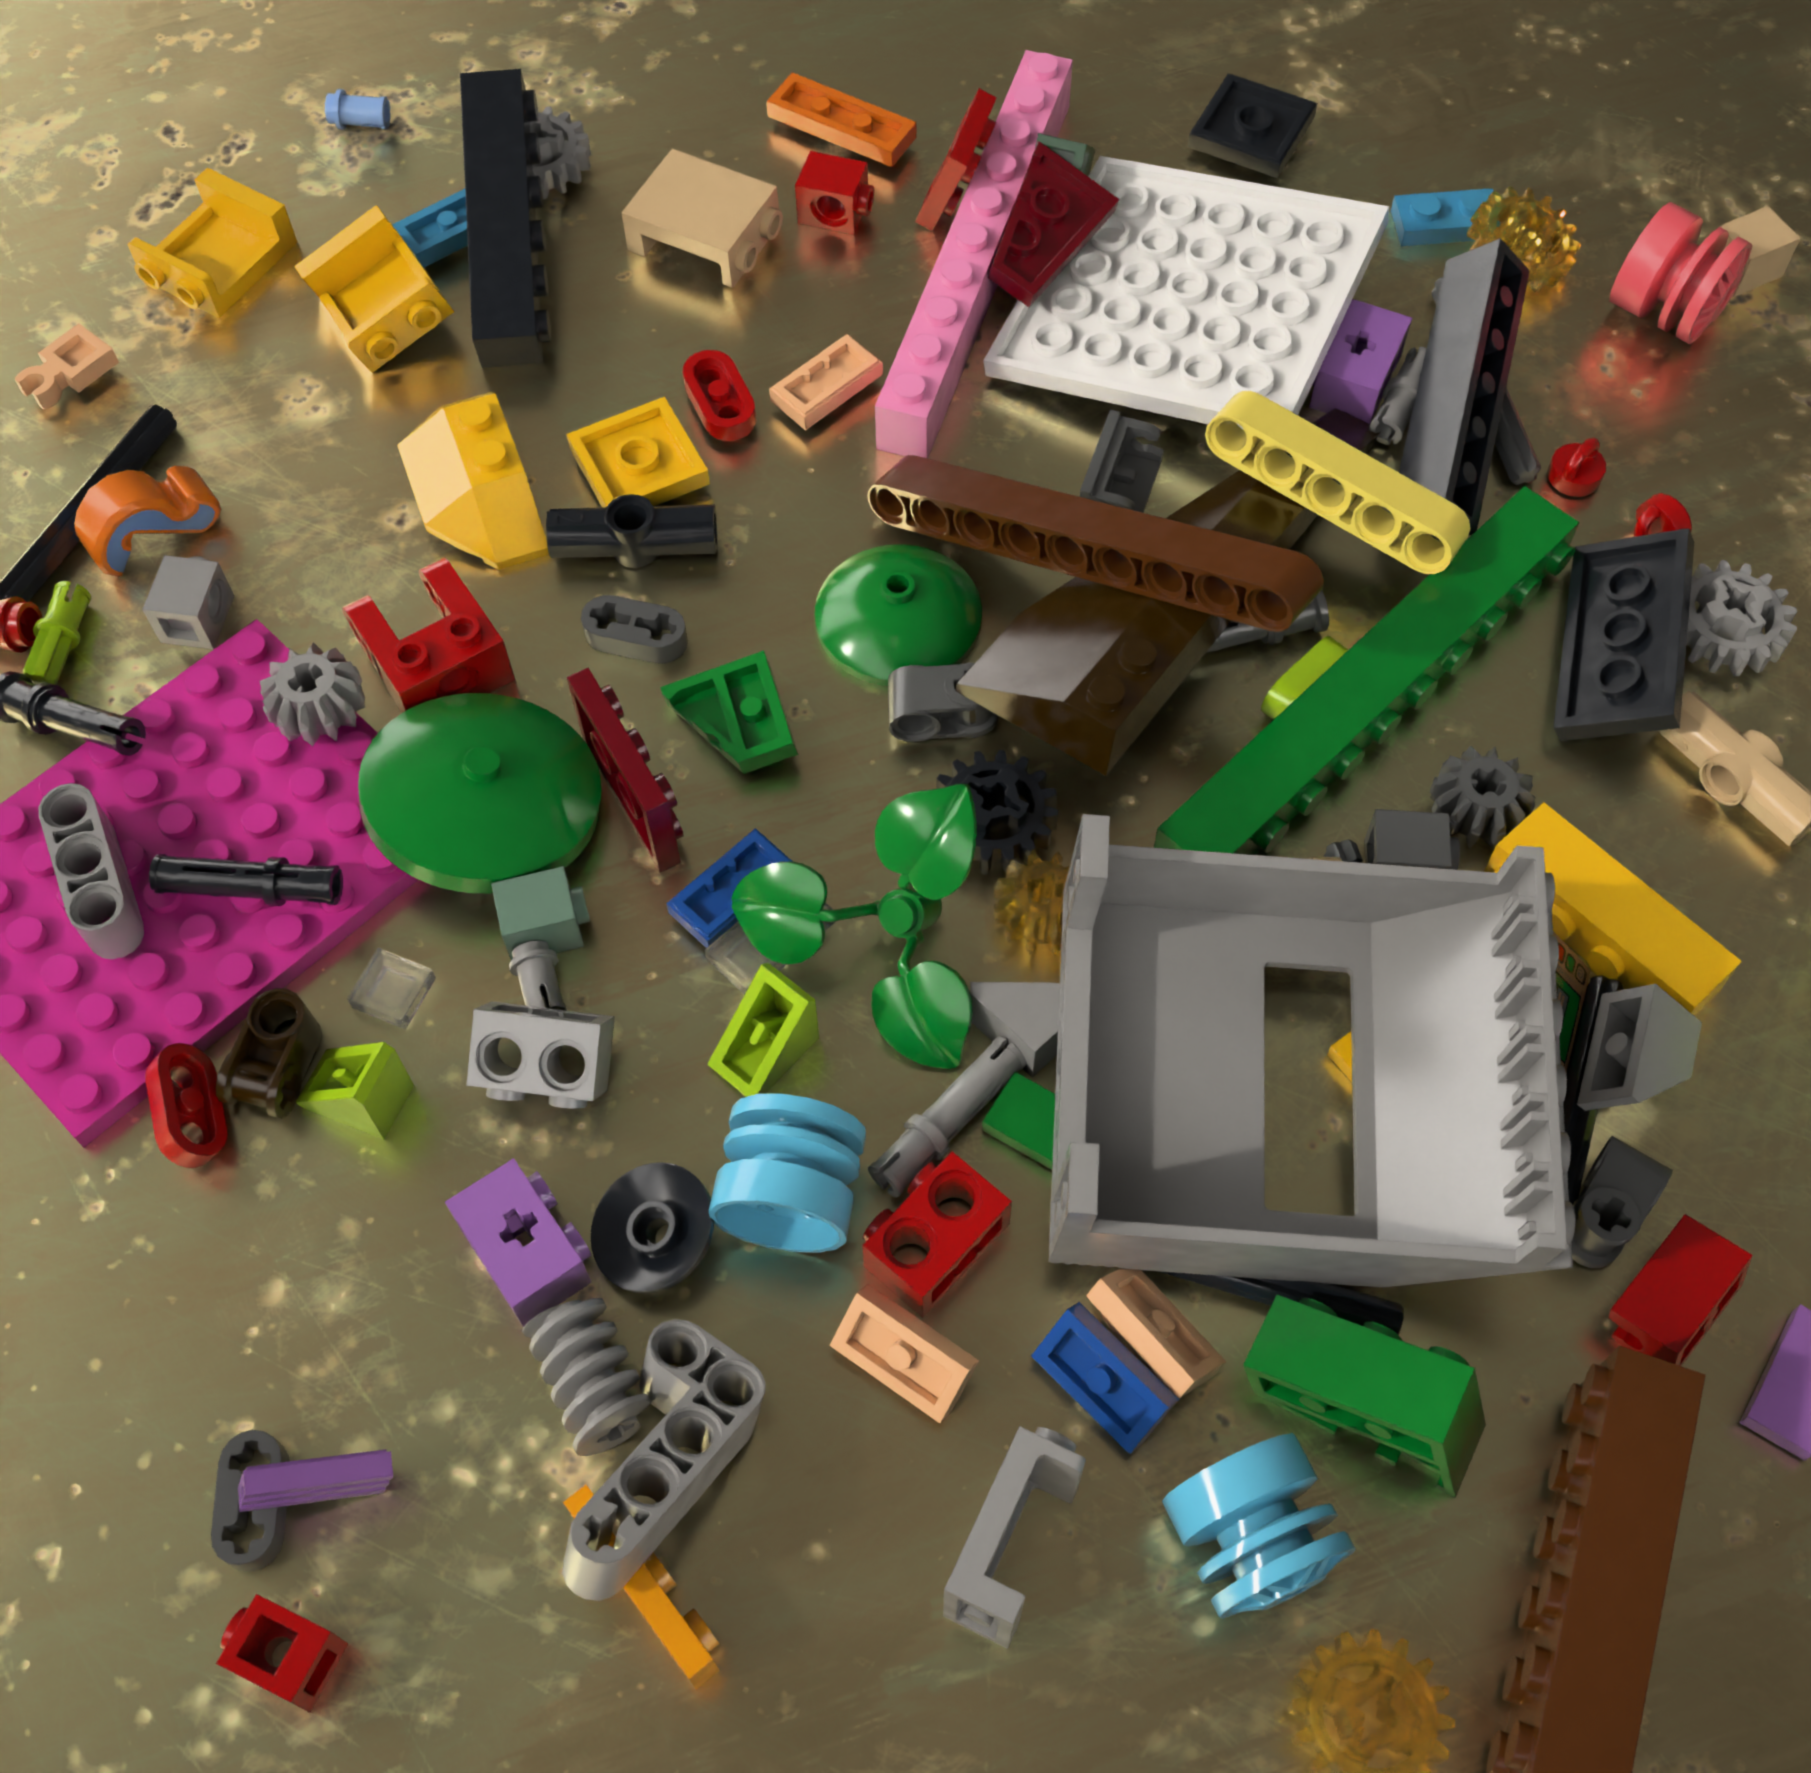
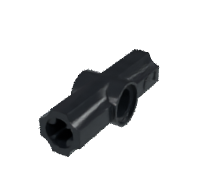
M627 494L615 498L607 507L565 508L547 511V547L550 558L613 556L618 563L625 567L638 568L652 563L658 555L716 554L718 547L715 504L653 506L648 499L640 495Z

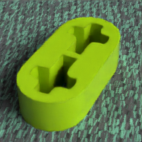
M1324 637L1275 682L1262 702L1261 711L1274 720L1343 656L1348 649L1332 637Z

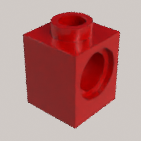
M810 151L795 183L797 223L854 235L862 215H870L874 202L875 189L873 185L868 184L867 162Z

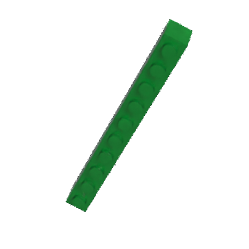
M1524 486L1463 543L1451 563L1442 572L1429 574L1157 828L1154 848L1255 855L1261 849L1266 853L1273 850L1289 829L1288 823L1299 812L1304 816L1309 815L1322 801L1327 792L1326 786L1338 776L1344 780L1350 776L1365 755L1364 750L1373 741H1376L1378 744L1385 742L1395 731L1401 721V714L1409 706L1415 709L1420 708L1434 692L1438 684L1437 679L1445 672L1454 675L1468 660L1473 651L1472 646L1480 638L1487 642L1496 635L1507 619V612L1514 605L1519 608L1525 607L1535 596L1542 584V579L1548 573L1556 576L1566 567L1576 550L1570 544L1580 522Z

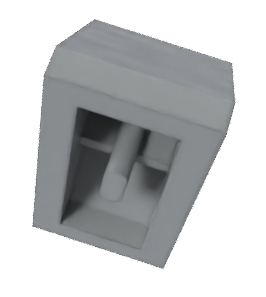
M970 982V995L973 1006L972 1023L991 1041L997 1036L1006 1038L1007 1044L1003 1047V1050L1012 1042L1024 1055L1026 1066L1023 1070L1032 1078L1057 1055L1060 983Z

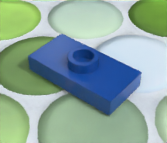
M755 828L666 903L668 913L710 951L740 925L732 910L731 900L732 894L739 882L749 873L760 867L780 861L792 860Z

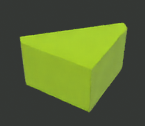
M770 963L761 964L707 1065L746 1097L755 1094H766L819 1039L815 999Z
M386 1042L326 1049L295 1103L308 1111L384 1140L412 1091L414 1084L396 1050Z

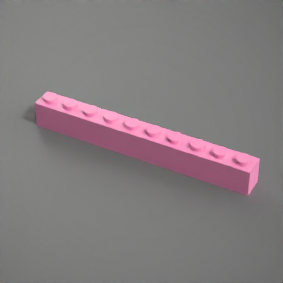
M1026 50L996 119V125L981 154L982 158L967 187L875 404L877 450L902 456L916 455L928 458L998 286L988 278L1031 162L1038 133L1057 137L1068 112L1072 59Z

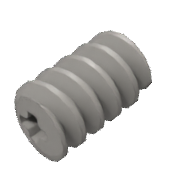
M593 1298L586 1301L573 1300L551 1307L531 1319L521 1330L526 1337L532 1338L529 1349L534 1358L543 1362L540 1369L542 1378L546 1384L554 1386L551 1393L553 1403L557 1408L565 1410L562 1417L565 1429L568 1433L577 1434L573 1442V1448L578 1456L602 1453L628 1440L641 1426L636 1416L643 1412L651 1403L647 1393L627 1397L625 1394L626 1391L638 1382L640 1377L636 1369L618 1373L614 1370L615 1367L627 1358L629 1353L624 1345H616L606 1349L603 1346L615 1336L618 1330L614 1322L593 1324V1321L602 1315L607 1308L602 1298Z

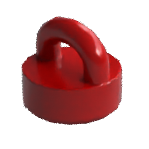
M1593 437L1585 440L1582 444H1565L1555 451L1548 467V479L1555 489L1563 494L1574 497L1587 496L1598 489L1606 472V461L1603 455L1598 452L1600 448L1599 440Z
M1663 493L1655 494L1637 508V523L1634 528V537L1689 528L1690 532L1692 531L1691 519L1686 508L1670 495Z

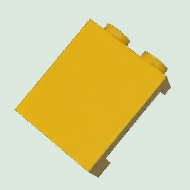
M207 167L194 179L203 201L194 212L156 247L137 237H134L127 245L136 263L134 266L135 272L146 285L156 290L161 288L178 297L188 307L192 309L200 308L220 318L298 242L284 204Z
M377 205L294 266L301 278L320 298L344 335L343 340L348 348L371 373H374L455 312L404 238Z

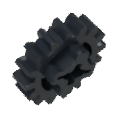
M1004 750L998 751L995 761H986L981 751L974 752V765L969 767L956 759L952 762V777L939 774L936 778V789L961 783L969 785L974 801L977 825L974 860L980 861L981 874L985 875L989 873L992 863H1000L1006 874L1013 873V859L1018 857L1028 865L1035 863L1036 847L1048 850L1051 844V830H1056L1059 811L1055 809L1057 792L1054 788H1045L1046 772L1040 770L1032 774L1027 773L1028 758L1024 756L1017 760L1014 765L1006 763L1007 757ZM1022 795L1027 802L1021 800L1020 796ZM1029 805L1031 807L1032 813L1028 812Z

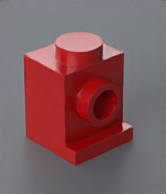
M256 1594L249 1607L240 1609L227 1625L221 1639L223 1652L216 1664L311 1713L346 1650L348 1643L331 1631ZM291 1641L292 1644L279 1667H275L272 1657L276 1647L283 1642Z

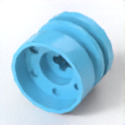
M781 1093L755 1094L740 1098L732 1106L729 1118L731 1132L725 1137L723 1144L725 1156L731 1162L725 1163L717 1171L708 1211L710 1218L715 1221L714 1224L723 1232L766 1248L804 1253L837 1250L847 1240L854 1198L853 1192L846 1185H849L859 1177V1156L864 1151L866 1141L865 1126L848 1112L834 1105L808 1097Z
M1293 1433L1267 1439L1222 1459L1182 1482L1162 1500L1184 1546H1197L1217 1540L1222 1551L1210 1558L1197 1572L1201 1582L1208 1584L1235 1575L1237 1579L1236 1582L1217 1593L1211 1599L1219 1618H1226L1246 1611H1263L1279 1605L1322 1582L1326 1578L1325 1576L1339 1562L1349 1557L1356 1550L1348 1533L1345 1531L1331 1534L1317 1541L1314 1540L1312 1535L1330 1524L1338 1514L1330 1503L1298 1510L1294 1500L1303 1495L1319 1478L1296 1435Z

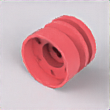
M1669 202L1650 220L1630 250L1615 279L1609 302L1641 319L1650 314L1660 302H1663L1664 305L1660 312L1657 327L1668 332L1680 321L1676 337L1690 345L1703 333L1711 322L1718 318L1729 303L1741 281L1742 272L1749 259L1753 245L1738 236L1725 248L1729 233L1727 230L1719 227L1699 246L1696 243L1700 236L1703 219Z

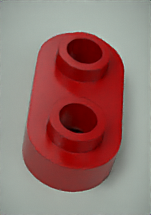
M703 350L691 355L683 365L684 385L686 393L706 431L712 437L722 441H735L749 435L756 425L755 402L733 360L727 354L717 350Z
M184 1043L171 1044L165 1047L150 1062L145 1073L155 1140L163 1155L174 1164L185 1168H198L207 1164L223 1149L228 1137L223 1104L218 1101L216 1096L217 1072L210 1058L200 1049ZM172 1080L175 1081V1082L179 1085V1087L176 1086V1085L172 1082Z

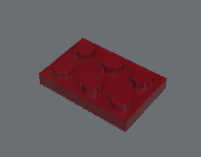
M589 667L568 676L567 681L582 738L592 751L602 775L655 866L661 873L680 864L681 859L677 839L682 838L684 834L678 818L672 809L677 806V800L668 780L663 773L655 776L652 775L646 765L650 761L647 747L636 728L626 731L620 719L624 717V712L612 687L608 684L600 688Z

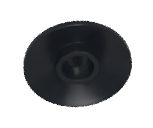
M664 1162L649 1163L636 1167L617 1179L600 1200L591 1225L593 1257L604 1276L622 1289L641 1294L667 1290L687 1278L704 1258L714 1231L715 1221L710 1218L708 1212L711 1197L704 1184L687 1169L676 1164ZM668 1224L665 1236L656 1243L655 1238L658 1230Z

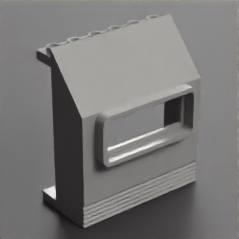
M1082 815L1063 891L1048 1262L1054 1264H1078L1081 1266H1105L1108 1268L1118 1267L1121 1269L1308 1281L1381 1288L1573 1268L1571 1241L1575 1230V1213L1573 1205L1569 1201L1567 1175L1571 1158V1145L1569 1136L1565 1132L1563 1108L1567 1078L1565 1068L1561 1065L1559 1041L1563 1012L1561 1002L1557 999L1555 974L1559 958V946L1556 936L1553 935L1552 923L1555 881L1552 873L1545 872L1544 847L1516 846L1499 871L1494 873L1109 845L1110 816ZM1265 967L1345 972L1350 976L1354 1216L1273 1211L1265 1207Z

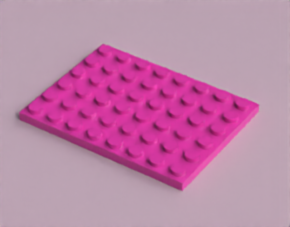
M255 619L123 715L140 720L145 727V739L128 733L125 736L128 740L143 744L137 753L130 756L122 755L115 750L87 741L0 804V1054L83 1148L148 1097L145 1081L146 1069L150 1062L165 1047L175 1043H184L204 1052L247 1017L251 1004L258 996L265 991L275 988L283 989L418 881V879L395 866L378 850L369 837L360 814L358 793L360 766L367 748L378 732L355 712L357 716L356 727L340 726L337 728V741L327 734L320 735L312 747L307 741H304L302 736L289 741L286 736L281 734L279 727H275L273 723L269 722L263 710L265 705L263 703L264 698L260 692V681L271 677L269 662L285 663L288 660L289 649L258 619ZM73 783L80 784L89 789L115 829L144 924V936L140 945L125 957L106 959L95 954L67 917L38 810L42 798L59 785ZM157 854L266 862L272 856L285 857L288 859L289 864L338 865L343 873V891L341 899L336 905L286 901L282 906H269L265 904L263 899L214 897L210 895L180 893L156 894L154 893L155 890H152L150 887L149 870L152 859ZM111 917L105 919L102 923L108 921Z

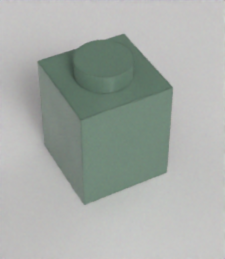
M564 866L491 883L501 936L511 960L513 959V949L530 941H545L548 943L549 949L556 951V953L584 947L579 924L590 922L588 907L582 886L570 888Z

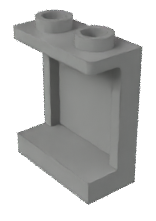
M1019 1426L944 1589L943 1617L1007 1649L1020 1623L1026 1595L993 1580L992 1577L1033 1489L1038 1488L1065 1502H1073L1078 1491L1086 1459L1075 1453L1077 1446L1069 1438L1044 1427H1038L1036 1432L1033 1433Z

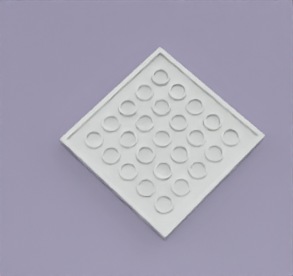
M1099 156L1088 177L1120 199L1114 214L1030 307L1017 300L983 360L985 376L1209 424L1227 402L1241 391L1259 393L1298 415L1387 227L1389 206Z

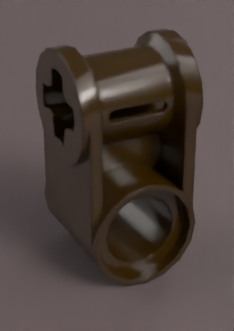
M275 988L265 991L251 1004L235 1044L220 1067L216 1082L218 1101L229 1105L242 1101L264 1107L268 1115L279 1119L287 1117L292 1111L299 1097L302 1081L322 1037L319 1023L297 993L289 989ZM289 1019H296L292 1027L286 1032L275 1034L276 1029L281 1023Z

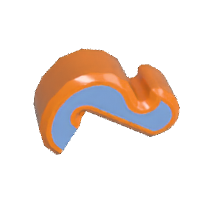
M172 466L166 471L167 479L162 482H157L143 471L125 470L107 475L88 490L77 509L74 522L75 532L104 574L116 577L123 575L132 549L131 539L133 534H201L215 524L221 512L220 503L195 469L186 466Z

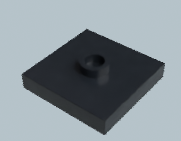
M1228 73L1189 133L1188 147L1278 178L1315 118L1318 103Z

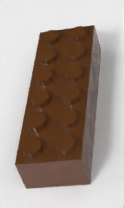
M1618 1346L1600 1365L1593 1363L1590 1366L1585 1380L1580 1385L1573 1383L1570 1387L1562 1413V1423L1571 1426L1566 1450L1559 1448L1556 1452L1548 1477V1489L1557 1492L1552 1517L1545 1515L1542 1518L1533 1548V1556L1543 1560L1537 1587L1533 1585L1528 1586L1519 1611L1518 1627L1527 1630L1522 1658L1517 1656L1512 1658L1503 1685V1700L1512 1703L1506 1732L1498 1730L1493 1738L1487 1759V1773H1632L1706 1374Z

